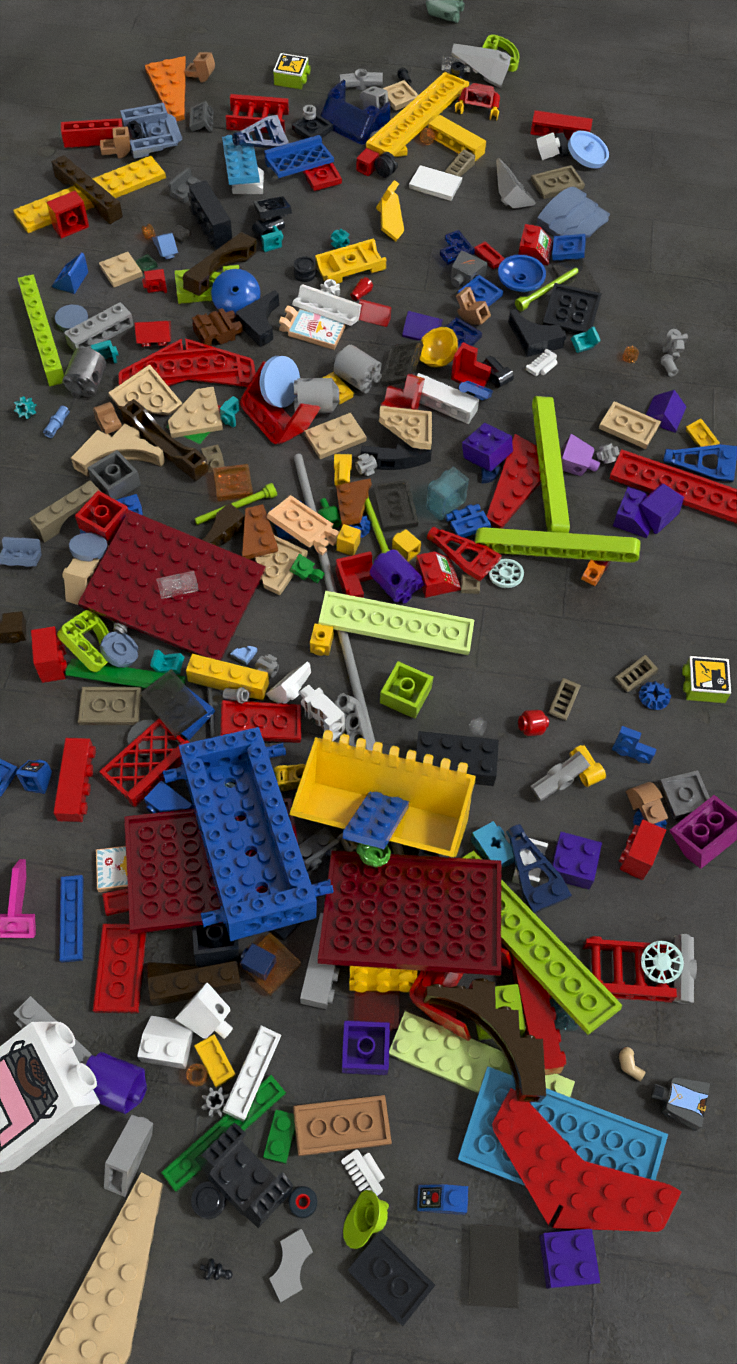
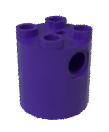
M390 550L378 555L370 569V576L394 602L407 603L411 599V595L424 585L422 576L397 550Z
M104 1052L98 1053L97 1056L91 1055L86 1066L95 1075L97 1086L93 1090L101 1105L127 1114L142 1102L147 1091L144 1068L112 1057Z

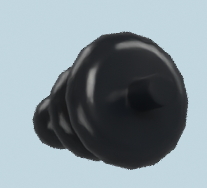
M213 1258L208 1260L207 1265L201 1264L200 1270L205 1271L204 1279L206 1281L211 1278V1275H213L214 1280H219L220 1276L229 1280L233 1276L231 1270H223L221 1263H218L215 1267Z

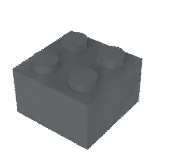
M118 450L87 467L92 483L102 493L115 500L141 486L138 471Z

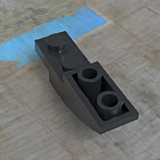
M397 444V449L361 445V455H372L377 462V470H401L431 462L432 447L429 450L413 448L408 444Z

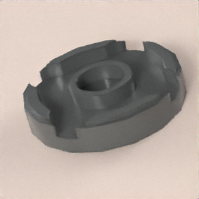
M142 720L131 727L128 733V744H131L155 720ZM159 726L154 730V736H165V729ZM165 740L153 741V749H165ZM142 741L139 744V749H150V741ZM138 754L139 757L150 758V754Z

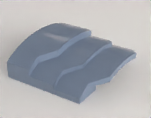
M164 103L120 110L124 127L129 122L135 120L146 135V138L131 140L130 138V150L133 158L149 156L151 152L177 146L182 140L176 118L167 113Z
M569 187L556 195L537 217L536 225L553 236L586 234V238H588L599 227L608 222L610 213L598 207V204L587 198V194L576 187Z

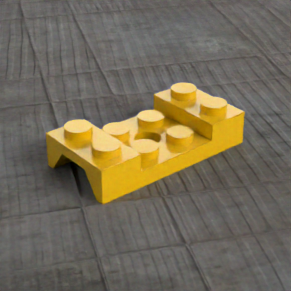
M374 238L315 255L316 267L324 281L332 279L336 284L342 282V277L368 269L371 273L386 269V257L381 258L378 254Z

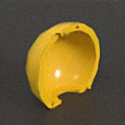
M438 327L426 333L420 340L417 356L420 361L435 368L449 364L458 350L456 334L448 327Z

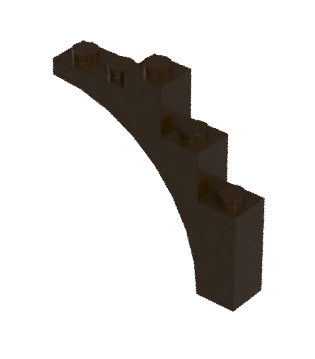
M478 978L472 980L468 989L465 986L448 988L440 984L427 986L423 994L424 1003L443 1006L461 1013L478 1024L498 1045L509 1064L515 1082L517 1101L541 1103L546 1097L543 1039H536L533 1035H525L520 1038L519 1010H512L511 1007L507 1006L496 1009L495 982Z

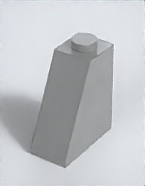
M131 1115L105 1162L104 1189L126 1197L152 1137L153 1123L148 1119Z

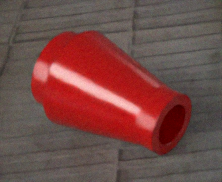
M366 277L360 279L350 294L351 298L354 301H358L370 293L373 283Z

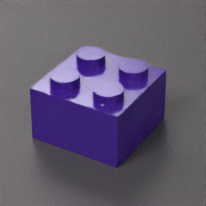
M486 423L482 424L462 442L464 459L490 472L513 452L512 436Z
M560 832L556 841L552 866L559 872L565 883L590 889L595 879L602 842Z
M344 1021L342 1073L388 1075L390 1023Z
M592 1229L550 1232L539 1235L547 1289L600 1283Z

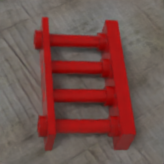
M230 94V107L233 114L226 115L227 130L242 131L261 119L268 117V114H277L285 133V120L282 119V116L289 115L288 98ZM239 111L248 112L247 117L238 116ZM253 113H262V117H253ZM266 127L260 129L261 133H268Z
M599 936L586 938L583 943V949H591L592 974L616 999L672 1003L677 997L676 988H669L667 983H658L656 987L647 986L645 983L641 956L645 948L651 943L602 940ZM660 945V953H666L667 945ZM652 947L647 951L648 954L657 955V952ZM600 950L613 951L614 981L612 984L603 983L601 980ZM622 952L635 953L636 983L634 985H625V982H623ZM657 970V977L659 976V974H660V972H661V971H659V970Z

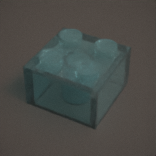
M454 466L450 470L444 471L441 477L436 481L433 480L428 485L426 509L442 521L446 514L451 513L452 510L457 509L466 501L469 478Z

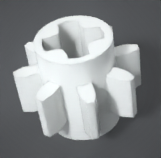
M329 279L324 284H321V291L340 296L339 284H336L334 280Z

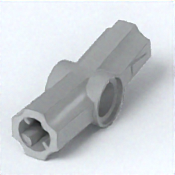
M357 69L355 73L339 75L340 89L355 87L358 90H364L372 86L382 87L383 73Z
M578 751L563 764L559 763L552 767L546 776L531 785L530 788L541 802L557 790L561 791L567 788L576 776L590 767V764Z
M688 934L675 935L674 945L683 956L684 966L680 976L674 980L677 997L673 1002L693 1004L694 980L697 974V962L694 960V937ZM673 950L674 958H676L678 954ZM672 962V969L678 971L680 964Z

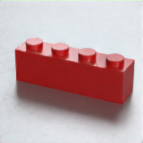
M535 110L531 135L545 136L553 132L554 134L563 132L566 139L569 140L572 134L577 131L591 132L593 119Z
M122 118L61 122L64 147L100 145V140L113 139V128L123 127Z
M65 739L54 807V815L57 821L83 822V816L87 814L88 804L86 796L90 795V783L88 782L89 777L93 775L91 761L96 755V747L92 745L90 739Z

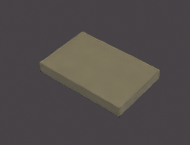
M572 165L531 175V181L543 199L554 197L569 187H576L581 190L585 186Z
M82 687L78 724L135 725L139 722L141 687Z

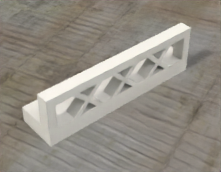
M304 284L300 286L299 295L292 303L293 306L350 326L359 320L362 306L361 304Z

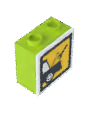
M280 53L273 70L274 85L302 90L311 69L310 65H308V57Z
M690 656L687 663L683 665L682 675L685 676L683 692L686 693V700L726 703L731 694L729 659Z

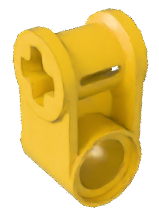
M305 764L280 765L273 768L280 791L298 789L301 778H298V776L303 774Z

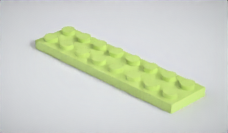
M325 591L318 624L332 626L335 630L469 655L474 620Z
M406 1011L389 1050V1056L477 1093H479L487 1066L512 1075L502 1051L474 1039L467 1041L438 1024ZM558 1074L545 1075L547 1089L568 1097L571 1096L575 1081Z

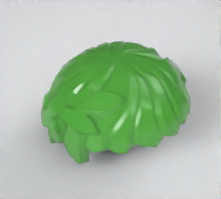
M362 843L357 845V854H359L361 861L368 866L380 867L390 859L391 851L387 845L385 849Z

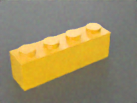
M439 115L429 123L428 137L460 154L465 149L475 155V161L485 154L486 140L447 118Z
M192 654L186 669L188 682L223 691L226 688L238 689L243 687L248 690L249 697L264 700L269 685L268 672Z

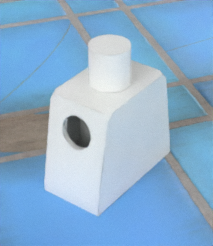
M208 983L196 993L175 1018L204 1039H207L213 1031H216L225 1039L233 1029L224 1021L230 1012V1007Z

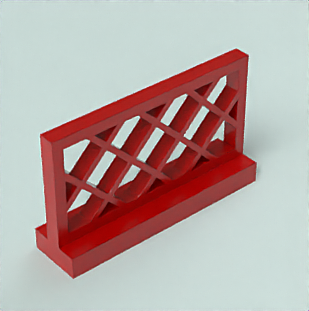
M159 718L99 772L135 808L160 781L163 782L165 780L163 770L181 766L179 746L175 749H167L168 740H177L180 745L190 742L188 740L185 741ZM161 726L165 729V736H154V730ZM165 740V749H153V741ZM142 741H150V749H139V744ZM153 753H164V759L161 762H153ZM127 754H135V763H124V757ZM138 754H150V762L138 763ZM135 767V775L123 776V768ZM138 767H149V773L146 776H138ZM112 768H120V776L111 777L107 772ZM134 780V787L127 792L123 788V781Z

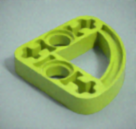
M489 35L482 48L497 50L499 46L511 55L507 71H516L519 64V52L515 45L501 36Z
M85 610L65 623L57 632V636L88 669L98 672L108 661L83 635L93 629L101 644L102 639L109 632L96 613ZM78 645L82 646L85 649V651L80 649Z

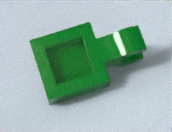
M300 553L289 571L301 579L305 580L309 577L316 583L325 574L319 569H314L315 563Z

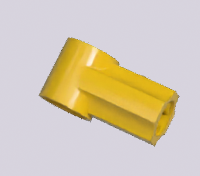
M334 454L335 485L350 483L352 454Z
M580 745L569 753V756L572 757L580 751L590 764V767L579 774L582 783L586 787L606 779L604 768L600 763L594 761L585 745Z

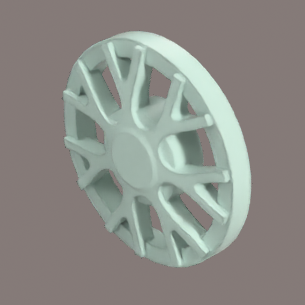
M501 559L489 572L490 580L502 588L517 586L521 583L524 576L522 566L512 559ZM515 570H520L519 573H514ZM492 571L498 572L499 575L492 574Z
M653 942L645 948L641 956L642 969L646 976L654 982H672L680 976L683 970V956L680 950L670 942ZM661 944L667 945L666 953H660ZM651 947L657 952L655 957L647 953ZM675 950L678 956L671 959L668 954ZM645 960H653L654 966L646 968ZM672 962L680 964L678 971L671 968ZM655 968L661 971L658 978L651 975ZM669 970L672 978L666 980L663 971Z

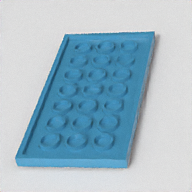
M487 1066L458 1160L525 1185L492 1129V1122L509 1089L516 1090L515 1082L512 1075ZM547 1088L546 1097L541 1103L529 1102L584 1161L656 1180L668 1134Z

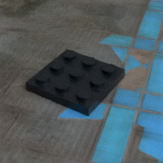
M554 283L543 325L559 324L562 330L575 334L587 332L594 325L602 293Z

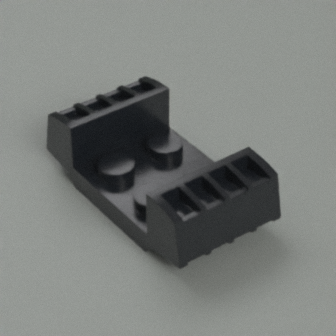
M233 1123L222 1131L194 1160L203 1169L212 1184L236 1210L259 1228L291 1194L293 1184L283 1172L275 1177L242 1142L246 1133L236 1123Z

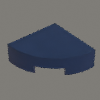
M495 467L491 472L482 468L481 484L495 480L500 467Z

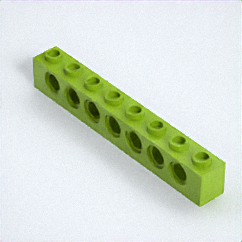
M34 274L19 277L18 282L49 386L62 384L64 377L63 369Z

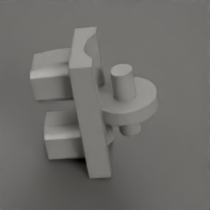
M671 329L667 333V341L662 350L663 353L670 354L674 359H678L680 356L679 352L685 349L684 343L688 339V335H681L679 330Z

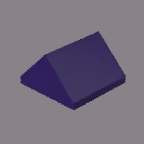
M408 311L402 337L420 341L426 333L441 327L443 319Z
M672 390L655 395L646 415L661 421L660 428L676 433L686 405L676 391Z
M661 484L639 503L655 534H658L680 513L684 497L667 485Z

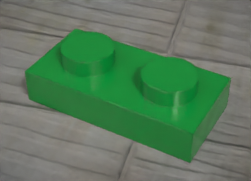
M275 1110L263 1156L264 1159L287 1164L295 1132L294 1114Z

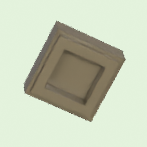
M462 574L461 593L479 594L480 581L470 575Z

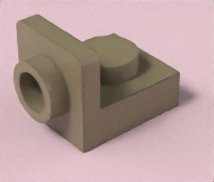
M218 444L201 448L202 455L207 458L208 472L225 468L222 452Z

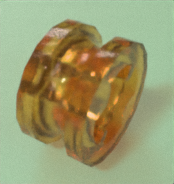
M150 223L146 227H141L142 233L147 240H150V237L156 236Z
M634 346L626 347L623 354L624 361L628 363L636 362L639 350Z
M195 1063L187 1069L186 1077L191 1085L199 1087L207 1081L208 1073L202 1064ZM198 1069L202 1070V1078L200 1080L196 1078V1081L192 1080L194 1077L192 1072L194 1070L198 1072Z

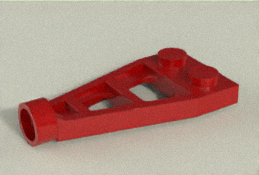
M432 527L428 532L427 539L435 543L465 573L478 581H481L501 560L502 555L480 543L475 544L472 540L436 527ZM453 541L461 546L454 551L446 544ZM465 549L478 553L472 562L466 561L461 556Z

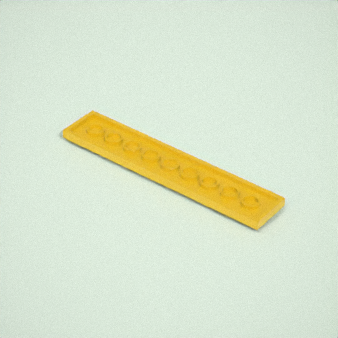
M444 72L366 142V148L379 154L389 152L393 156L396 155L461 95L463 88L469 86V82Z
M149 156L92 179L113 197L118 198L166 178V174L153 157ZM72 186L27 205L20 206L13 211L27 233L52 224L46 203L52 199L76 191L84 201L86 210L93 208L94 205L84 193L75 186Z

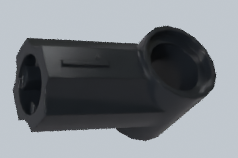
M279 216L265 222L258 220L253 224L252 231L262 241V235L273 232L272 226L276 225L278 230H282L285 228L283 218Z
M491 355L482 362L491 367L490 376L495 387L499 388L513 381L514 375L509 367L504 368Z

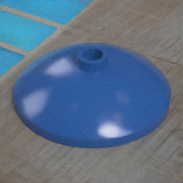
M513 255L500 263L498 277L503 285L511 290L529 292L539 288L544 283L546 270L539 260L531 256Z
M229 269L222 272L215 279L211 290L212 300L217 310L221 308L225 312L233 310L235 315L238 310L260 299L261 296L257 280L249 272L241 269ZM238 288V292H233L232 290Z

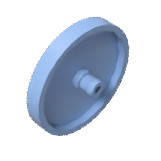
M577 131L572 134L568 141V149L576 161L586 167L600 168L609 158V151L605 143L590 132Z
M274 356L264 364L260 374L262 396L273 407H287L294 401V397H297V395H294V380L300 378L296 364L289 357Z

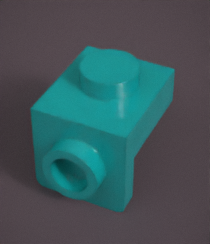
M591 327L587 332L570 338L577 353L593 349L601 341L595 327Z
M110 340L91 345V349L100 353L105 359L112 357L114 364L117 363L116 356H119L116 346H112Z
M232 396L219 409L222 422L234 428L236 426L235 414L239 412V402L236 397Z
M159 649L154 650L150 666L156 672L180 674L184 656L181 653L164 655Z

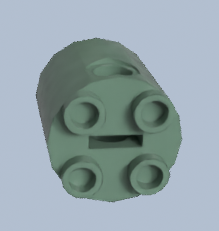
M426 0L428 15L455 23L459 22L460 11H463L465 5L463 0Z

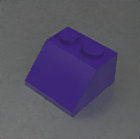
M630 487L627 488L615 517L614 527L647 538L651 526L639 506V503L647 497L646 493Z

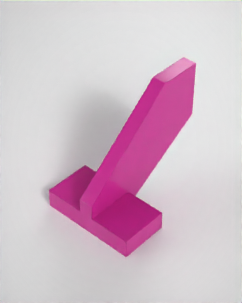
M19 859L12 868L8 914H0V938H34L36 935L35 914H21L26 885V859Z

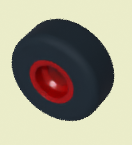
M298 1187L290 1194L289 1208L296 1217L307 1218L317 1208V1196L309 1187ZM301 1198L307 1200V1204L304 1207L299 1205Z

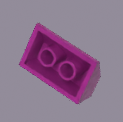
M713 795L671 828L670 833L684 856L702 869L737 840V812Z

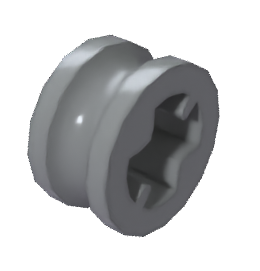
M306 105L303 107V117L305 119L312 120L316 117L315 106Z

